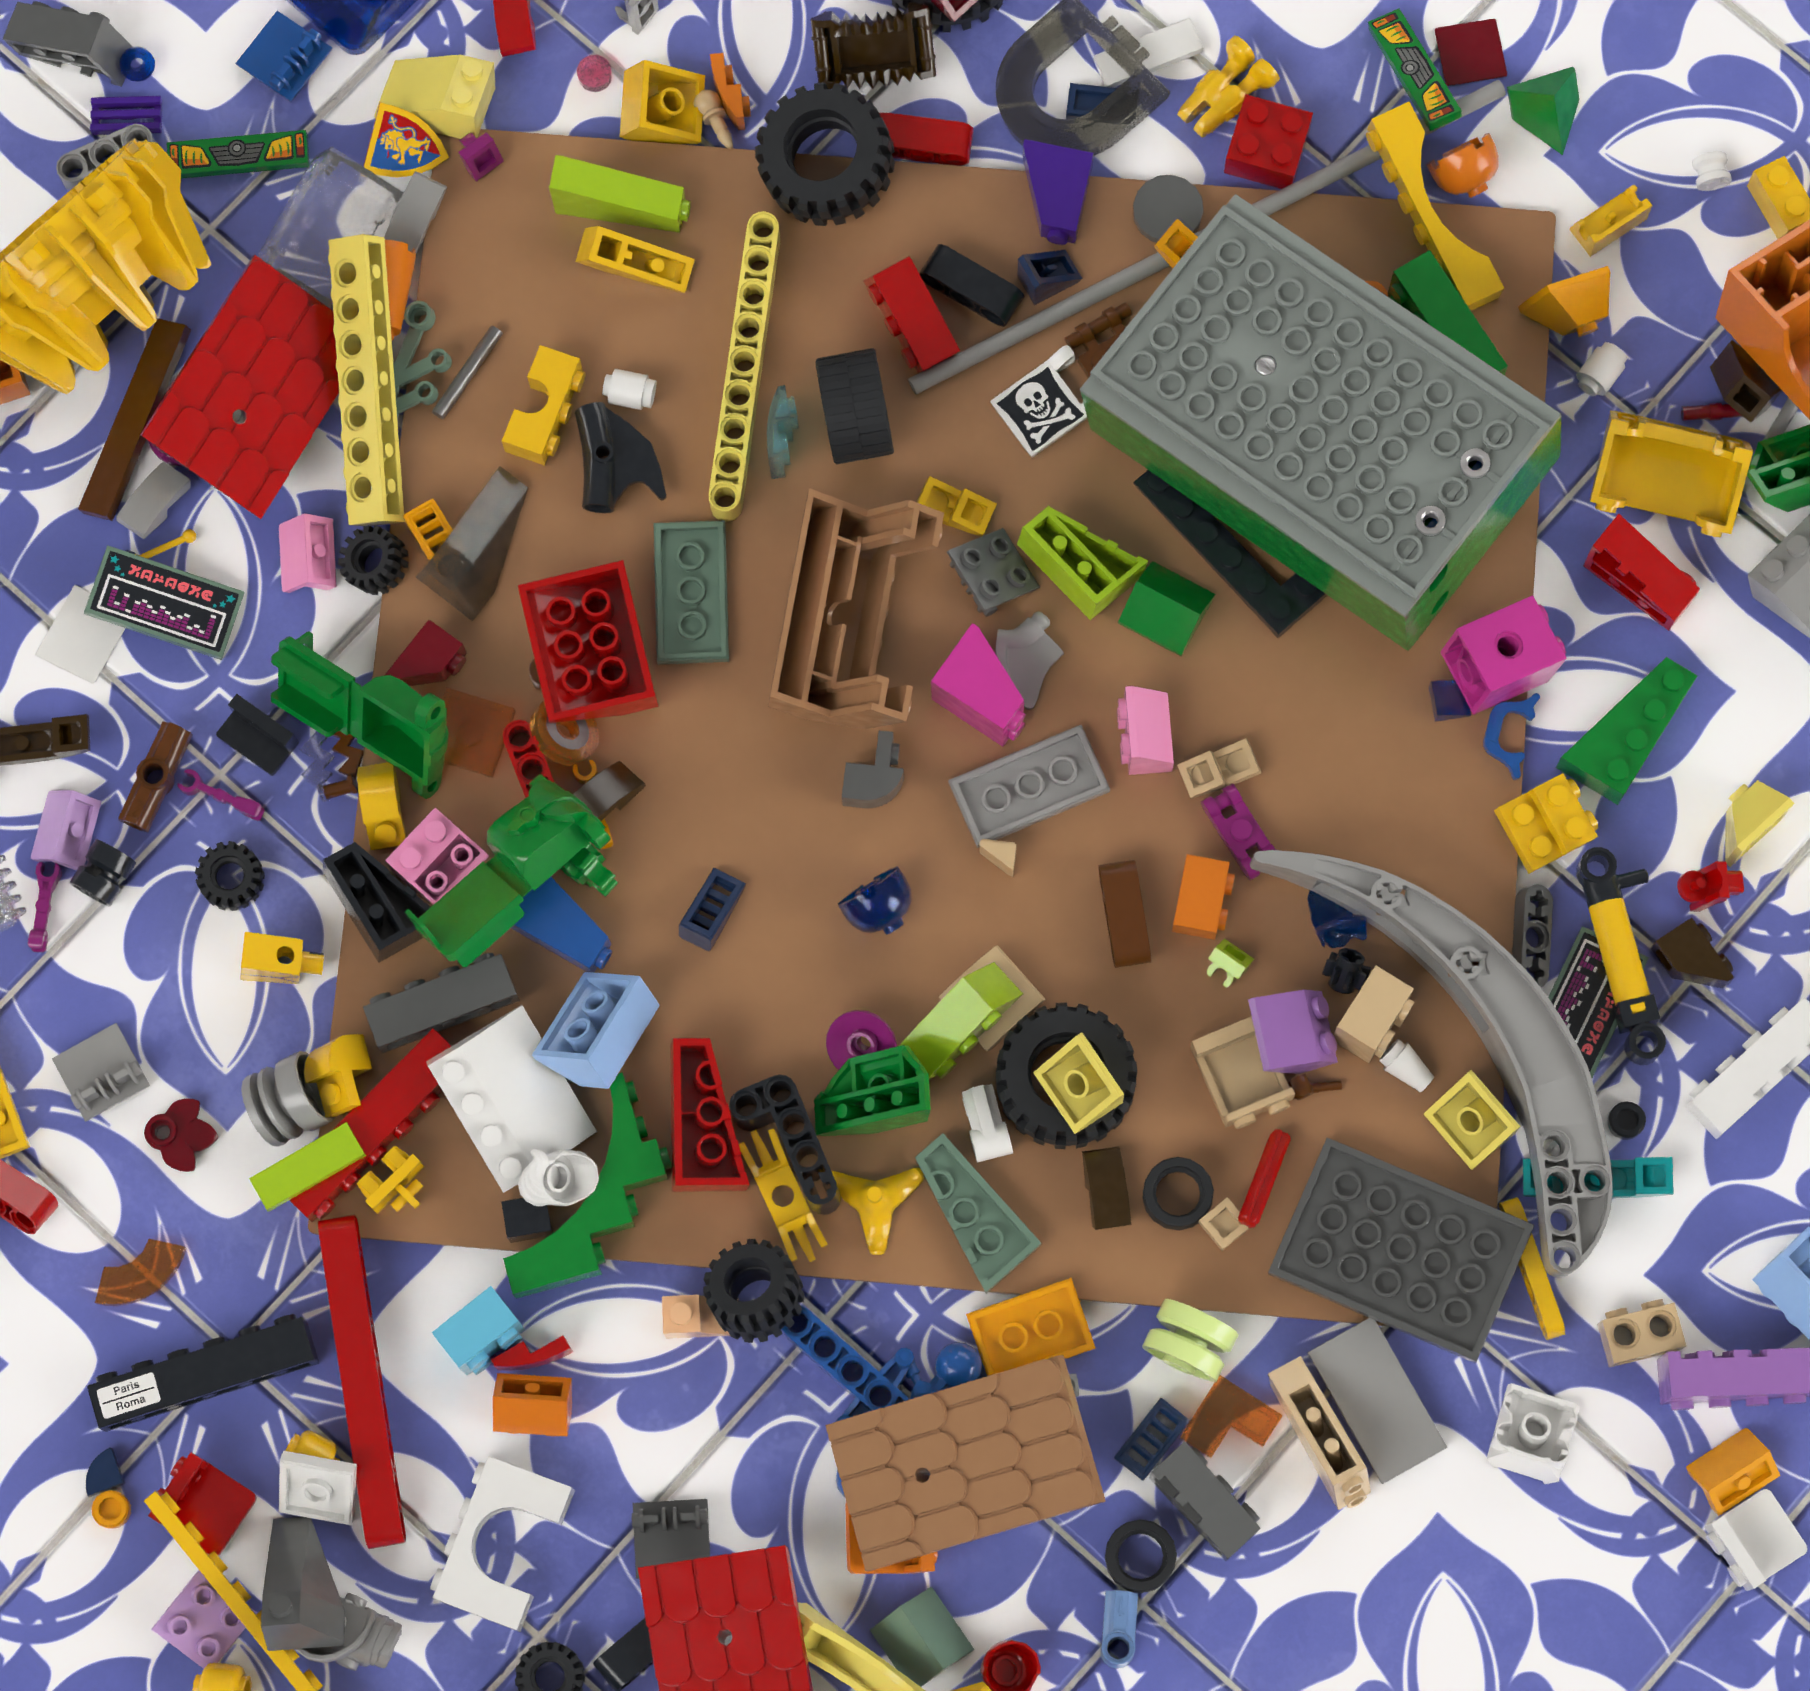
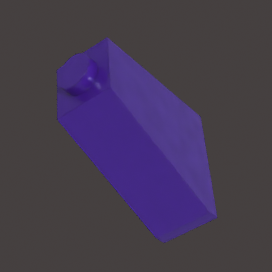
M1024 139L1023 162L1040 235L1054 244L1065 245L1067 242L1075 244L1092 172L1094 153Z

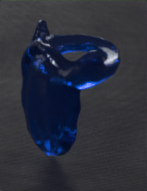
M1309 890L1307 901L1310 919L1323 947L1326 944L1330 948L1344 947L1352 938L1367 939L1366 926L1368 920L1365 915H1353L1352 912L1335 902Z

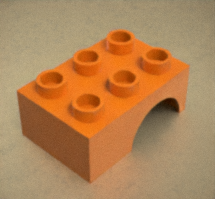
M1810 220L1728 270L1715 318L1810 420Z

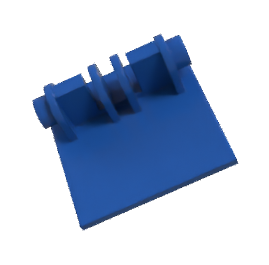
M277 10L235 64L292 102L333 48L321 40L322 35L313 28L307 31Z

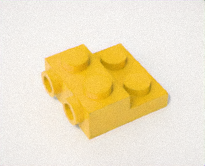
M1563 773L1494 810L1528 874L1598 837L1595 832L1598 829V822L1594 814L1589 810H1583L1578 801L1581 793L1577 783L1572 778L1566 779Z

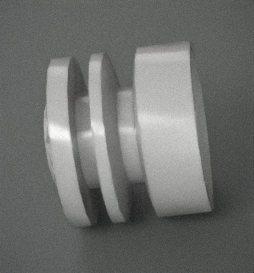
M298 1051L280 1060L275 1065V1069L273 1067H265L259 1073H252L246 1076L242 1081L241 1092L248 1116L257 1132L272 1146L279 1147L284 1145L290 1139L300 1137L303 1129L305 1131H313L335 1119V1117H325L317 1083H305L304 1066L309 1055L307 1052Z

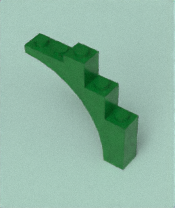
M623 1072L617 1074L610 1086L613 1101L612 1136L606 1161L600 1172L595 1191L584 1200L577 1212L556 1232L531 1248L503 1258L511 1291L516 1299L601 1275L600 1264L606 1263L600 1241L593 1243V1239L635 1227L633 1217L639 1215L634 1194L626 1195V1191L668 1180L666 1169L672 1168L667 1146L660 1148L657 1139L646 1142L642 1141V1138L648 1137V1132L643 1115L635 1116L632 1103L639 1102L633 1080L626 1082Z

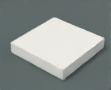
M283 1451L280 1458L279 1512L352 1525L355 1517L357 1464Z

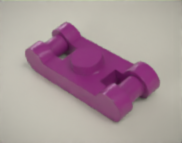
M1231 783L1222 789L1223 793L1215 798L1209 796L1202 800L1201 805L1243 873L1251 881L1258 877L1260 873L1250 867L1251 858L1246 852L1257 846L1259 851L1276 849L1269 842L1249 811L1238 789ZM1231 805L1236 814L1225 819L1221 810Z

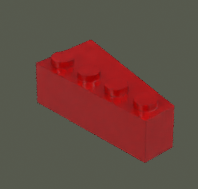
M673 1038L670 1044L672 1192L746 1191L750 1184L742 1162L738 1140H736L710 1038Z

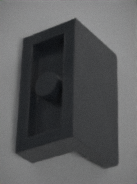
M236 694L228 704L232 713L217 731L216 735L224 743L273 776L299 742L293 733Z

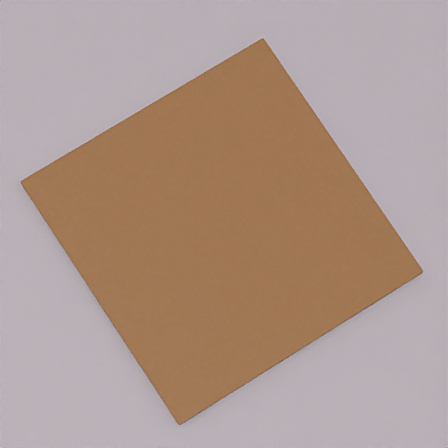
M480 129L478 137L487 132L494 140L504 162L478 181H475L468 173L458 154L459 151L465 148L460 143V139L436 133L449 158L432 169L431 179L447 186L437 214L431 220L424 237L417 301L427 303L434 310L436 318L433 327L428 331H424L410 365L428 357L429 353L437 348L443 349L451 356L452 364L446 372L439 373L433 370L407 384L406 394L415 390L419 382L429 381L438 389L439 395L433 404L424 405L419 403L403 413L399 447L403 506L405 514L434 498L472 564L441 582L406 523L390 524V533L398 537L405 544L403 548L408 551V556L403 559L409 563L408 568H401V572L405 573L403 580L399 577L395 579L399 585L395 588L387 586L389 592L382 594L372 679L386 674L429 619L460 641L467 652L465 655L466 662L455 676L450 674L444 682L410 686L422 697L432 693L445 701L447 710L446 726L449 739L448 748L445 752L442 781L439 789L432 797L424 799L413 792L411 788L412 777L395 767L400 789V807L407 837L436 808L489 855L484 861L485 864L495 856L486 844L487 830L494 821L525 799L502 736L506 725L513 720H525L532 725L553 780L565 791L574 794L584 785L575 779L573 766L577 764L579 774L587 776L592 771L589 760L595 762L598 774L612 764L621 761L645 783L646 786L621 810L615 808L605 817L614 845L603 850L596 849L606 859L602 865L615 874L616 877L614 879L618 882L606 897L593 886L590 888L585 883L583 885L577 884L561 869L551 876L610 939L611 946L609 949L613 951L605 967L603 969L597 967L594 973L640 976L660 1004L633 1051L619 1071V1073L623 1072L626 1082L633 1080L639 1102L632 1103L636 1117L643 1115L648 1132V1137L642 1138V1141L646 1142L657 1139L660 1148L667 1146L672 1164L670 1044L673 1038H710L728 1106L730 1098L740 1089L774 1075L781 1074L790 1077L797 1087L815 1131L814 1099L821 1091H825L831 1079L839 1071L831 1062L826 1048L827 1032L835 1019L843 1013L852 1010H864L874 1013L890 1026L896 1038L897 1046H899L941 1001L939 996L974 963L998 945L1046 999L1038 1008L1046 1006L1047 1009L1055 1008L1056 1003L1066 1002L1067 1007H1077L1078 1004L1089 1006V1011L1096 1014L1098 1011L1103 1012L1108 1016L1110 1023L1113 1025L1117 1023L1124 1031V1038L1126 1041H1130L1134 1050L1133 1056L1135 1062H1137V1077L1132 1104L1120 1125L1116 1129L1110 1130L1107 1133V1137L1098 1142L1093 1140L1088 1142L1086 1147L1077 1149L1076 1145L1066 1146L1065 1149H1055V1145L1045 1143L1043 1146L1034 1142V1138L1030 1135L1020 1133L1016 1129V1124L1012 1120H1008L1003 1112V1105L997 1095V1058L999 1050L1003 1047L1004 1037L989 1051H986L978 1042L965 1055L961 1053L954 1060L957 1065L945 1077L940 1079L937 1075L929 1079L931 1111L927 1122L875 1134L817 1136L831 1171L876 1181L912 1168H919L915 1157L943 1133L1041 1242L1039 1248L989 1292L1021 1295L1071 1277L1079 1300L1161 1307L1164 1299H1171L1202 1311L1359 1324L1369 1317L1268 1274L1327 1137L1497 1209L1501 1147L1471 1170L1424 1116V1113L1470 1070L1476 1074L1503 1106L1504 1083L1480 1036L1465 1014L1422 965L1383 932L1362 918L1311 890L1263 872H1259L1260 875L1250 881L1243 873L1201 805V801L1209 796L1215 798L1223 793L1222 789L1191 799L1177 765L1205 752H1215L1246 738L1250 743L1262 773L1234 785L1265 836L1276 850L1336 857L1374 867L1398 876L1457 909L1483 928L1512 955L1518 854L1494 810L1522 795L1524 760L1520 763V778L1513 780L1508 768L1486 752L1483 747V739L1490 712L1495 706L1473 715L1440 652L1457 628L1534 595L1540 483L1409 651L1402 648L1330 596L1325 597L1282 636L1277 638L1133 484L1148 469L1090 429L1088 419L1031 458L990 403L992 399L1043 364L1060 348L1067 345L1065 337L1074 333L1075 327L1084 322L1089 324L1103 316L1102 311L1112 306L1115 309L1125 302L1128 304L1132 315L1122 320L1126 328L1173 269L1171 266L918 394L913 392L908 381L909 378L915 376L918 372L915 367L910 369L901 354L902 345L897 337H893L884 322L885 317L873 302L863 280L908 256L911 257L920 273L937 245L942 244L1019 288L1025 297L1007 325L1002 327L990 322L925 283L960 349L956 353L958 354L1157 253L1158 251L1154 247L1156 243L1140 233L1133 216V203L1137 191L1148 180L1090 176L1076 243L1067 242L1065 245H1058L1049 242L1047 238L1040 235L1026 171L895 161L894 172L888 173L891 181L887 191H878L877 194L880 201L874 207L867 204L862 208L865 213L857 219L853 214L845 217L846 223L835 225L833 220H827L826 226H816L812 219L809 218L808 222L804 223L797 220L793 213L787 214L780 208L760 177L757 168L759 163L755 158V150ZM796 153L794 167L799 176L805 179L823 181L834 178L845 171L853 158ZM555 155L684 187L686 200L691 201L689 219L687 222L682 221L680 233L557 214L555 213L549 190ZM1193 184L1201 195L1203 202V216L1196 232L1206 228L1222 206H1226L1235 194L1252 205L1279 190ZM1312 193L1269 215L1270 218L1362 280L1376 281L1382 284L1387 293L1393 271L1428 251L1426 245H1420L1413 231L1415 223L1410 213L1405 214L1398 200ZM1430 202L1443 225L1457 239L1471 249L1489 257L1505 289L1498 299L1480 306L1471 312L1508 365L1505 376L1545 402L1549 328L1521 314L1518 306L1545 286L1552 284L1556 226L1555 214L1550 211ZM766 211L773 214L779 223L780 246L743 508L741 514L735 520L725 522L729 662L658 665L656 652L654 523L720 521L711 512L709 487L748 221L753 214ZM600 226L695 259L686 292L680 293L575 262L585 228ZM760 228L755 234L759 237H767L773 231L769 228ZM1066 249L1083 279L1034 306L1017 276L1018 258L1025 254ZM756 261L750 267L753 270L761 271L768 264L764 261ZM752 294L745 301L750 304H757L763 300V297L758 294ZM426 315L421 316L418 323H421L426 318ZM490 326H495L503 333L444 420L438 418L432 413V410ZM747 327L741 332V335L746 338H752L759 331L756 328ZM1108 328L1094 338L1098 344H1101L1113 337L1114 334ZM1081 344L1073 349L1075 362L1057 373L1078 401L1083 403L1080 388L1088 377L1077 362L1078 357L1087 352L1084 345ZM540 345L580 358L582 372L586 373L580 392L574 391L570 404H573L570 419L566 425L561 424L557 436H560L558 449L553 457L548 456L545 466L505 452L502 444V438L514 409L525 413H536L547 404L548 396L543 392L531 389L527 378ZM874 348L879 365L894 453L881 457L835 464L827 432L815 361L817 358ZM444 356L437 358L435 365L441 364ZM741 361L736 365V368L740 371H748L754 364L750 361ZM614 369L649 375V379L656 380V393L652 408L643 407L642 410L608 404V396L602 394L606 374L612 375ZM431 389L424 390L422 397H427ZM738 394L731 399V402L735 405H743L749 400V397ZM593 402H603L606 408L630 423L651 442L663 476L667 495L665 500H659L645 484L635 483L624 491L616 502L614 511L611 513H594L582 508L584 470L580 435L574 414L577 408ZM732 428L726 433V436L731 439H738L744 434V431L740 428ZM733 461L727 462L722 466L721 470L726 473H733L738 470L740 465ZM931 476L960 491L968 489L997 503L984 535L1004 528L1040 588L996 606L998 610L992 615L986 617L983 612H978V606L972 598L973 594H967L968 586H962L961 578L955 568H951L949 565L951 559L947 554L948 550L981 536L942 523L943 534L938 548L896 557L894 567L895 579L890 589L888 600L889 612L884 622L882 633L883 645L878 655L875 673L889 678L888 688L903 685L913 687L911 695L912 707L907 717V722L860 729L806 720L768 707L809 488L870 510L906 500L917 502L926 479ZM725 495L720 497L716 504L721 507H729L734 503L735 499ZM1050 506L1088 527V531L1105 541L1110 539L1117 543L1118 548L1136 558L1139 555L1148 560L1146 568L1154 561L1216 594L1183 655L1179 656L1118 624L1135 584L1093 619L1089 620L1017 545L1022 527ZM432 516V517H430L429 519H427V520L423 521L422 523L418 524L417 527H420V526H422L423 524H425V523L429 522L430 520L434 519L435 516ZM1216 518L1280 586L1295 574L1287 566ZM440 526L423 537L427 540L443 531ZM448 539L431 550L435 553L451 542ZM455 551L438 562L442 566L459 555ZM623 560L659 707L621 716L584 719L589 729L588 741L579 749H568L555 742L549 734L546 726L547 712L542 690H537L534 687L529 676V667L534 659L518 585ZM1040 611L1050 620V626L1044 630L1045 633L1061 648L1064 655L1046 673L1034 708L1031 710L1024 708L1026 716L1023 722L1025 726L1019 736L1014 741L1008 739L1002 747L933 701L931 697V680L972 623L980 628L995 652L998 629L1013 630L1028 617L1031 618L1035 612ZM1135 686L1168 693L1174 760L1172 772L1129 775L1128 764H1121V734H1125V729H1118L1117 708L1118 698H1124L1125 687ZM1528 691L1504 702L1527 700ZM1515 713L1505 715L1498 740L1500 747L1504 751L1524 753L1526 718ZM576 721L556 722L557 731L562 737L569 740L578 737L580 729ZM1082 725L1108 782L1110 792L998 839V841L1015 842L1017 844L1014 875L1011 877L979 853L980 847H976L948 784V780ZM879 730L893 732L894 743L900 744L898 765H891V767L904 769V781L898 794L890 802L877 808L868 809L843 806L842 789L846 762L875 765ZM518 733L513 737L511 744L518 747L524 746L529 741L530 736L526 733ZM364 747L362 766L387 762ZM536 765L530 766L524 772V777L532 780L541 774L543 769ZM358 795L353 843L356 842L385 866L391 875L407 887L408 885L390 870L385 861L398 846L371 850L366 825L363 823ZM1231 805L1221 810L1225 819L1236 814ZM1255 846L1246 853L1252 859L1259 849ZM1187 854L1230 862L1228 873L1235 874L1231 896L1224 895L1221 907L1228 909L1225 930H1217L1215 940L1172 932ZM1135 860L1150 944L1151 963L1115 968L1098 865ZM713 868H716L746 883V887L711 951H706L679 937V924ZM716 884L713 887L714 890L727 896L731 894L730 891ZM1402 889L1400 893L1405 895V890ZM416 893V895H417L420 899H422L425 903H427L430 907L433 906L432 904H430L428 901H426L424 898H422L421 896H419V895ZM710 898L706 900L720 908L724 906ZM345 909L330 1041L343 1035L363 1034L372 1069L354 1077L359 1100L361 1101L422 1040L414 1041L382 1054L377 1047L363 1006L370 1004L369 1000L376 995L390 992L392 996L405 991L404 986L410 982L419 979H425V982L439 978L438 973L449 967L459 966L460 969L465 967H462L457 960L448 961L425 938L378 963ZM703 911L699 913L712 921L716 919ZM510 928L481 955L486 953H494V956L502 955L520 1001L438 1032L451 1046L521 1005L524 1007L541 1038H543L582 974L586 972ZM1224 938L1254 958L1249 969L1239 979L1236 978L1228 987L1223 986L1224 981L1227 979V972L1222 968H1217L1211 977L1207 975V969L1213 963L1208 958ZM1342 948H1351L1363 954L1365 957L1363 965L1371 967L1369 975L1377 965L1414 988L1409 999L1415 1003L1401 1027L1393 1024L1390 1030L1395 1032V1035L1387 1049L1397 1039L1401 1040L1404 1044L1407 1042L1430 1070V1073L1435 1076L1422 1092L1417 1091L1415 1088L1383 1070L1384 1065L1379 1061L1380 1058L1374 1055L1370 1063H1367L1337 1044L1336 1057L1338 1063L1301 1074H1283L1287 1083L1292 1078L1302 1074L1307 1075L1310 1085L1317 1082L1341 1081L1342 1090L1313 1093L1301 1100L1293 1098V1100L1289 1101L1290 1107L1284 1111L1270 1115L1267 1110L1255 1115L1256 1121L1246 1127L1236 1129L1235 1125H1231L1225 1128L1190 1046L1193 1040L1251 1017L1248 999L1298 990L1322 991L1323 997L1329 1006L1328 1021L1331 1033L1334 1035L1338 1024L1360 991L1355 988L1354 992L1350 994L1336 992L1328 985L1330 977L1322 975L1326 960L1329 959L1331 952L1338 954ZM1471 962L1473 966H1478L1479 964L1478 962ZM861 1036L862 1043L866 1046H871L869 1040ZM1067 1043L1056 1044L1043 1050L1036 1058L1031 1071L1032 1085L1036 1094L1042 1101L1053 1107H1056L1033 1072ZM572 1082L569 1085L597 1132L571 1150L581 1151L591 1158L597 1165L599 1177L606 1161L612 1136L613 1101L610 1087L609 1089L582 1087ZM992 1084L1002 1122L1006 1123L1013 1154L977 1163L969 1131L971 1127L965 1111L962 1092L972 1087ZM780 1090L774 1095L773 1100L777 1102L785 1101L789 1098L791 1092L789 1090ZM443 1091L438 1095L440 1101L430 1112L426 1114L421 1112L412 1121L414 1127L403 1139L398 1140L395 1138L386 1147L388 1151L393 1146H396L409 1156L414 1154L425 1166L404 1187L406 1189L415 1179L423 1185L413 1196L420 1205L414 1209L407 1202L396 1212L390 1204L400 1195L398 1193L377 1214L365 1202L367 1198L357 1185L349 1193L343 1191L333 1201L336 1204L334 1209L322 1219L355 1214L359 1224L361 1239L520 1252L531 1248L546 1238L542 1237L510 1243L507 1239L501 1202L523 1198L520 1195L519 1186L516 1185L503 1193ZM746 1104L740 1109L739 1114L741 1116H749L755 1112L757 1106ZM351 1110L335 1117L332 1122L319 1127L318 1138L329 1133ZM731 1114V1121L738 1144L744 1142L758 1168L763 1167L750 1133L752 1131H745L739 1128ZM775 1122L757 1129L773 1162L778 1160L768 1130L775 1129L794 1177L828 1244L821 1248L808 1223L803 1225L816 1259L809 1262L793 1231L788 1232L797 1256V1260L792 1261V1264L799 1276L984 1292L925 1177L918 1188L893 1211L885 1253L882 1255H872L866 1243L858 1211L842 1198L837 1210L831 1214L822 1215L813 1211L805 1197ZM794 1122L789 1125L786 1132L793 1135L798 1134L803 1130L804 1124ZM1275 1129H1280L1290 1135L1291 1141L1260 1222L1256 1227L1248 1229L1223 1251H1221L1199 1223L1192 1228L1180 1231L1166 1229L1154 1222L1146 1212L1142 1198L1145 1179L1153 1167L1163 1160L1174 1157L1193 1160L1200 1164L1211 1177L1214 1193L1212 1205L1208 1212L1227 1197L1241 1211L1270 1134ZM1119 1147L1125 1172L1132 1225L1095 1230L1092 1227L1089 1190L1085 1188L1082 1151ZM742 1153V1162L750 1184L746 1191L672 1192V1168L666 1169L668 1180L626 1191V1195L634 1194L639 1215L633 1217L635 1227L593 1239V1243L600 1241L606 1260L710 1268L709 1264L713 1259L718 1261L721 1258L719 1255L720 1251L724 1248L727 1251L733 1249L732 1244L738 1241L745 1245L747 1244V1239H756L758 1244L762 1240L770 1241L773 1247L778 1245L783 1249L785 1255H788L776 1224ZM812 1154L806 1155L800 1161V1165L811 1167L817 1162L818 1157ZM381 1161L374 1167L369 1165L360 1176L363 1177L366 1173L372 1171L384 1182L394 1172ZM1175 1172L1161 1179L1157 1186L1156 1197L1158 1204L1164 1211L1180 1216L1188 1214L1195 1209L1199 1202L1200 1191L1198 1184L1191 1176L1186 1173ZM821 1179L814 1181L820 1199L826 1198L827 1193ZM778 1186L772 1193L773 1202L781 1207L788 1206L794 1199V1193L788 1186ZM585 1199L569 1206L548 1205L550 1223L554 1232L577 1212ZM316 1218L313 1222L308 1220V1229L312 1234L319 1235V1218ZM1376 1321L1378 1326H1387L1383 1323Z

